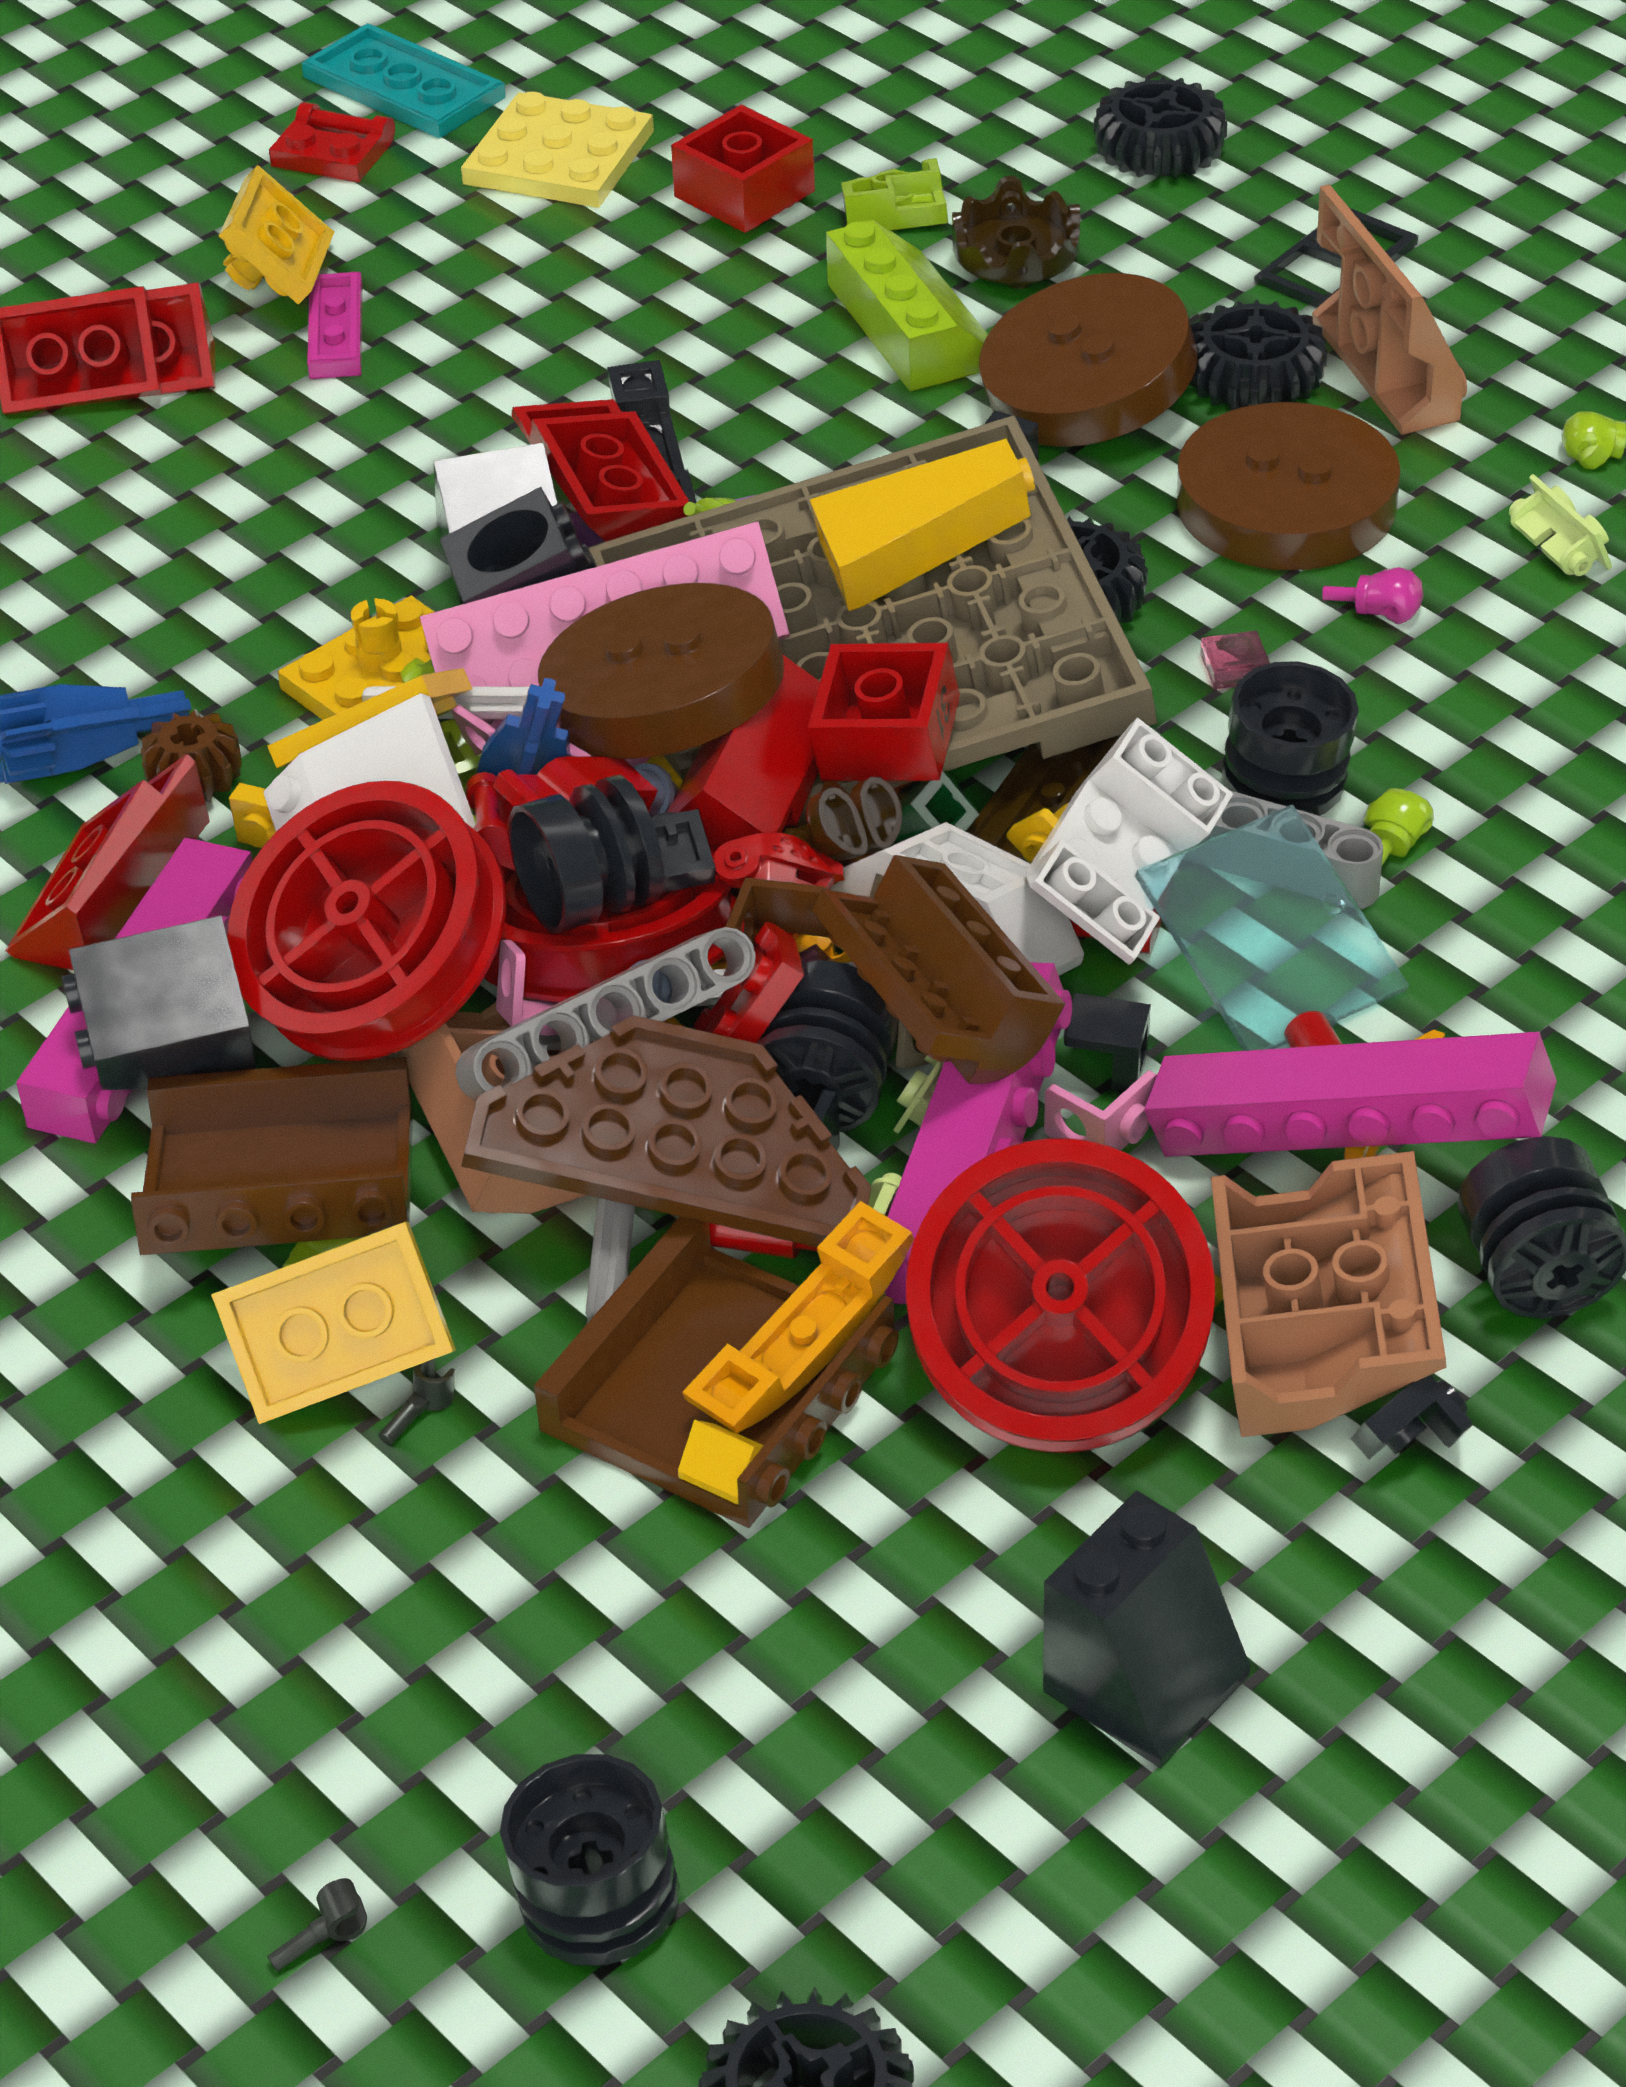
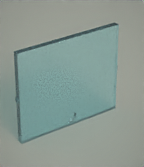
M1293 804L1224 834L1212 835L1207 841L1137 870L1135 878L1140 883L1243 1051L1277 1049L1288 1044L1284 1037L1285 1029L1293 1018L1304 1012L1319 1011L1323 1013L1333 1027L1337 1021L1406 991L1409 986Z

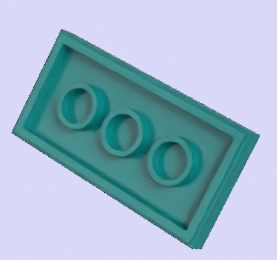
M369 23L301 63L303 78L439 139L506 98L504 82Z

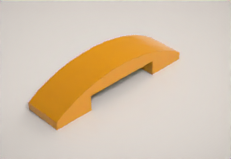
M860 1201L817 1247L821 1264L740 1351L727 1344L682 1392L684 1399L736 1434L769 1416L803 1389L835 1357L867 1318L904 1261L914 1241L913 1233Z

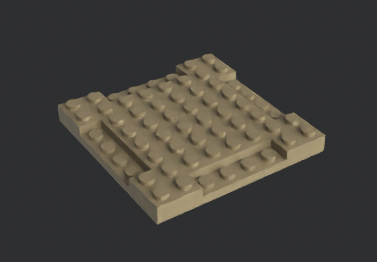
M1014 415L588 547L597 566L759 522L790 633V638L779 640L782 654L817 680L821 681L830 644L949 643L960 699L944 761V771H950L957 767L1007 753L1036 743L1042 758L1045 759L1122 735L1137 717L1148 726L1157 723L1152 688ZM1007 438L1016 458L1025 457L1032 471L1035 490L1027 493L1031 516L865 606L848 611L819 544L809 499ZM702 744L683 751L663 755L682 780L686 777ZM819 771L797 826L807 824L806 808L809 800L818 792H821L825 781H821ZM861 781L836 782L850 795L852 788ZM913 781L886 782L889 783L892 788H896L900 785Z

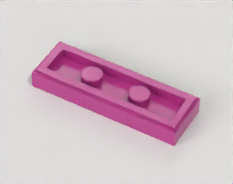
M361 272L319 274L317 276L313 289L309 293L307 359L309 379L362 375L363 285Z

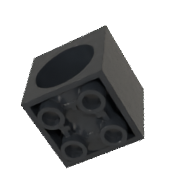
M541 486L440 538L464 604L598 567L586 543L581 544L575 534L577 533L576 527L562 501L552 506Z

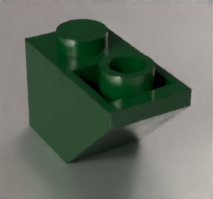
M942 770L940 781H913L904 784L899 790L897 796L901 803L903 818L900 832L891 846L945 822L966 831L977 818L979 813L971 798L948 771Z

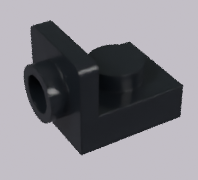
M698 809L679 813L666 812L652 817L651 819L654 823L662 851L665 872L663 893L716 883V867Z
M1429 1375L1409 1384L1367 1419L1350 1439L1370 1460L1386 1445L1395 1455L1398 1454L1427 1428L1422 1420L1448 1448L1455 1444L1473 1424L1466 1415L1468 1409L1460 1394L1443 1380L1437 1382Z

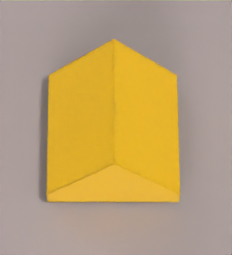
M694 1420L678 1468V1478L738 1505L737 1479L764 1445L736 1434L720 1425Z

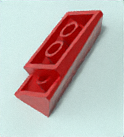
M199 282L146 290L144 286L0 307V399L4 415L215 388V342Z
M614 399L512 407L511 416L531 445L544 444L550 473L585 524L605 542L688 517L683 509L685 504L690 501L635 411L621 412Z
M784 655V674L775 694L760 711L730 732L702 744L674 797L673 803L667 811L679 813L698 809L709 845L721 846L728 841L757 833H782L784 826H797L819 770L808 731V724L820 681Z
M185 754L149 782H146L144 779L81 825L5 949L7 953L16 959L73 970L69 949L116 938L183 839L186 837L196 840L210 822L197 764L194 759Z

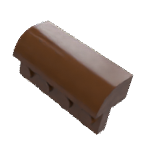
M894 855L874 897L821 889L811 910L828 930L829 939L836 946L843 949L857 966L858 975L864 981L871 984L886 1002V1010L893 1017L900 1020L915 1038V1045L918 1050L934 1060L941 1062L951 1061L969 1084L994 1082L1013 1074L1026 1065L1045 1044L1065 1006V1002L945 863Z

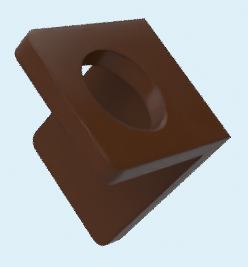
M746 877L726 927L741 931L744 920L743 933L747 935L753 947L756 943L754 938L765 922L773 923L787 933L828 937V930L811 911L821 889H828L823 886Z

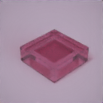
M1255 630L1201 638L1200 654L1214 690L1236 687L1238 681L1252 669L1270 663L1258 632Z

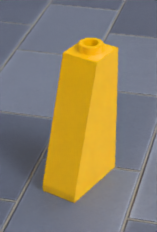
M1006 438L809 500L819 544L848 611H852L865 606L1030 517L1027 493L1035 490V483L1027 459L1025 457L1017 459Z

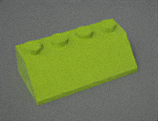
M875 220L852 222L843 228L826 232L829 287L910 392L980 373L979 356L988 334L921 250Z

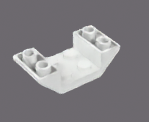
M1137 717L1072 797L1025 872L1029 887L1129 965L1136 959L1160 919V916L1152 910L1182 859L1211 833L1233 793Z
M947 822L843 867L845 880L837 882L830 889L832 891L874 897L894 855L945 863L1029 962L1054 963L1058 976L1081 965L1084 952L1069 918L1029 887L1025 872L1029 868L1030 863Z

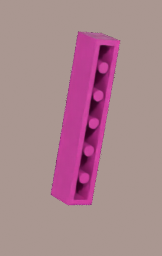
M185 837L115 939L220 915L222 916L227 935L232 904L241 881L253 862L251 851ZM68 1006L17 1080L16 1085L27 1128L96 1144L109 1123L115 1121L120 1116L125 1099L131 1090H102L97 1068L83 1069L75 1031L87 1029L83 1011L70 1014Z
M1030 962L1065 1002V1006L1045 1044L1026 1065L1000 1080L985 1084H969L951 1061L944 1062L888 1214V1218L911 1231L914 1239L931 1205L958 1175L986 1156L1006 1147L1022 1143L1027 1127H1032L1035 1124L1038 1114V1095L1044 1077H1050L1054 1070L1055 1046L1061 1029H1066L1069 1026L1072 1016L1071 995L1068 990H1063L1054 963ZM912 1245L893 1280L885 1290L886 1296L893 1298L894 1304H906V1275Z
M1540 1032L1164 1056L1144 1111L1165 1157L1534 1138L1542 1136L1557 1080Z

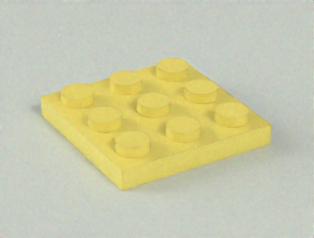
M518 92L462 165V182L464 185L600 208L654 132L653 114L637 112L629 107L613 108L589 104L581 99L564 100L546 97L538 92Z

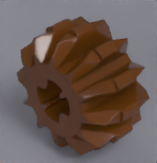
M197 709L193 710L189 716L180 717L172 713L169 722L152 723L151 734L142 738V766L145 779L148 782L185 754H188L196 761L204 798L210 802L215 791H231L232 780L241 776L242 758L238 735L234 733L232 724L222 723L218 713H212L204 717L200 716Z

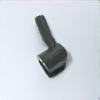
M435 1359L414 1366L413 1394L378 1434L383 1443L391 1446L414 1419L425 1410L439 1411L450 1406L454 1397V1368L449 1369L444 1376L434 1378Z
M340 1878L326 1884L316 1896L322 1916L309 1923V1927L267 1956L277 1972L329 1937L337 1941H348L357 1938L363 1933L367 1923V1914L361 1897L357 1894L354 1883L350 1879Z

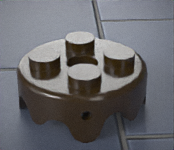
M1005 176L999 180L991 196L983 200L968 196L963 201L961 212H952L953 253L955 258L966 271L974 276L990 282L1006 284L1015 289L1028 288L1034 283L1053 278L1069 268L1079 253L1080 205L1071 204L1067 207L1063 197L1057 191H1051L1042 201H1034L1026 195L1022 182L1016 176Z

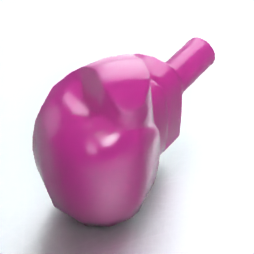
M1401 567L1386 569L1372 576L1361 575L1357 587L1324 586L1322 591L1323 600L1355 602L1357 614L1383 615L1395 624H1402L1410 620L1420 608L1424 597L1422 581L1412 571Z

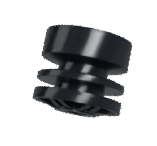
M1300 661L1272 662L1252 669L1238 681L1231 699L1228 720L1229 735L1225 742V756L1221 769L1224 787L1233 792L1319 816L1327 813L1341 800L1347 782V769L1351 759L1350 748L1354 740L1359 713L1355 693L1342 678L1327 669Z
M612 775L599 779L595 786L593 784H584L574 787L569 801L561 794H553L513 807L509 815L508 837L513 864L519 884L531 910L540 924L550 933H562L597 921L603 911V906L611 913H622L629 911L632 904L634 906H644L656 902L663 893L665 872L662 851L654 823L643 799L633 784L622 775Z
M824 960L801 963L804 972L803 978L759 1038L757 1044L763 1045L778 1064L776 1073L795 1097L801 1095L813 1111L824 1089L838 1092L839 1131H849L869 1120L879 1104L882 1085L887 1075V1063L892 1056L898 1035V1019L886 1010V1002L871 984L864 981L858 975L856 967L847 963Z
M1550 1136L1517 1140L1486 1156L1470 1170L1459 1189L1458 1210L1468 1234L1480 1255L1479 1260L1488 1276V1281L1501 1307L1522 1317L1541 1319L1571 1314L1597 1302L1618 1284L1626 1272V1234L1620 1225V1221L1586 1149L1573 1141Z
M575 1754L544 1764L518 1784L504 1805L499 1833L528 1936L547 1955L573 1965H609L638 1955L659 1939L677 1912L680 1884L674 1867V1857L668 1843L669 1834L663 1807L654 1782L633 1763L607 1754Z

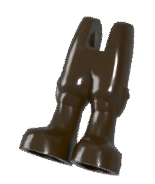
M870 777L856 784L851 790L850 797L839 788H828L818 792L810 798L807 805V824L784 828L782 833L800 838L807 842L812 849H816L837 862L857 858L864 855L865 852L874 853L882 851L894 843L900 832L903 818L901 803L889 783L880 777Z

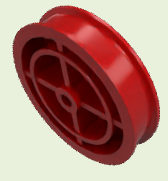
M373 781L337 790L308 805L278 829L254 858L241 881L230 912L227 939L242 997L255 1012L273 1024L291 1043L317 1057L337 1061H364L398 1052L427 1037L446 1023L467 1002L480 985L491 966L502 937L506 918V886L498 859L489 844L476 830L465 823L459 813L447 801L429 789L401 781Z
M709 845L712 857H714V853L720 846ZM500 865L506 886L507 901L506 918L501 940H512L524 952L526 962L523 997L537 1000L562 1002L628 970L639 961L650 959L698 935L724 928L737 900L730 892L732 887L728 886L726 882L716 875V883L665 892L661 894L658 901L644 906H634L632 904L629 911L611 913L603 906V911L597 921L562 933H550L540 924L531 910L519 884L516 871ZM500 943L491 966L484 976V979L496 987L498 985ZM711 944L708 950L707 958L710 966L725 955L722 949L715 944Z
M1055 1138L1027 1141L1006 1147L971 1165L941 1192L929 1208L915 1236L908 1260L906 1304L911 1335L922 1367L934 1388L952 1409L980 1431L1010 1445L1032 1451L1074 1453L1094 1450L1129 1438L1152 1424L1178 1400L1190 1384L1206 1350L1214 1313L1215 1275L1212 1257L1202 1228L1187 1202L1161 1174L1141 1160L1113 1147L1087 1140Z

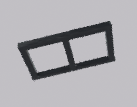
M1350 208L1368 231L1396 242L1385 251L1394 262L1418 244L1417 234ZM1315 228L1254 276V281L1257 284L1316 308L1324 303L1330 296L1276 275L1303 253L1341 268L1342 257L1321 247L1317 243V228Z

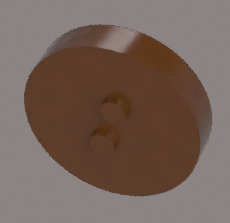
M1101 273L1081 276L1051 285L1027 297L1009 310L995 324L986 337L979 356L980 375L992 412L996 410L1038 423V444L1048 446H1081L1099 443L1125 435L1142 427L1161 415L1182 395L1192 380L1197 364V348L1187 310L1180 297L1161 282L1148 277L1127 273Z
M1293 402L1246 406L1209 420L1187 439L1178 459L1177 509L1185 528L1197 541L1211 551L1233 561L1275 570H1307L1327 567L1348 561L1367 552L1387 535L1397 514L1400 481L1399 459L1390 442L1378 430L1348 413L1329 407Z
M682 583L655 587L621 597L596 608L572 623L554 639L542 656L538 668V683L542 687L544 678H551L556 681L554 690L565 693V700L557 728L568 730L569 743L593 756L637 759L671 754L699 746L730 732L760 711L777 691L784 674V659L771 612L757 596L740 588L723 584Z

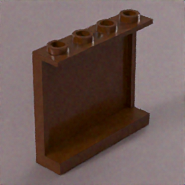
M407 1057L148 1078L147 1097L152 1129L143 1192L131 1193L140 1255L366 1237L403 1222L409 1221L410 1224L413 1107Z
M680 1216L534 1385L539 1431L744 1527L750 1528L767 1506L772 1508L779 1503L787 1489L791 1475L804 1459L811 1460L816 1456L822 1447L828 1428L840 1413L847 1414L853 1409L860 1397L863 1384L877 1367L884 1368L892 1359L899 1340V1333L894 1329L893 1298L886 1295L883 1296L842 1349L803 1389L769 1416L737 1433L764 1445L737 1479L739 1500L737 1505L678 1478V1468L694 1420L714 1423L730 1430L686 1401L682 1392L727 1344L740 1351L799 1286L711 1248L709 1223Z

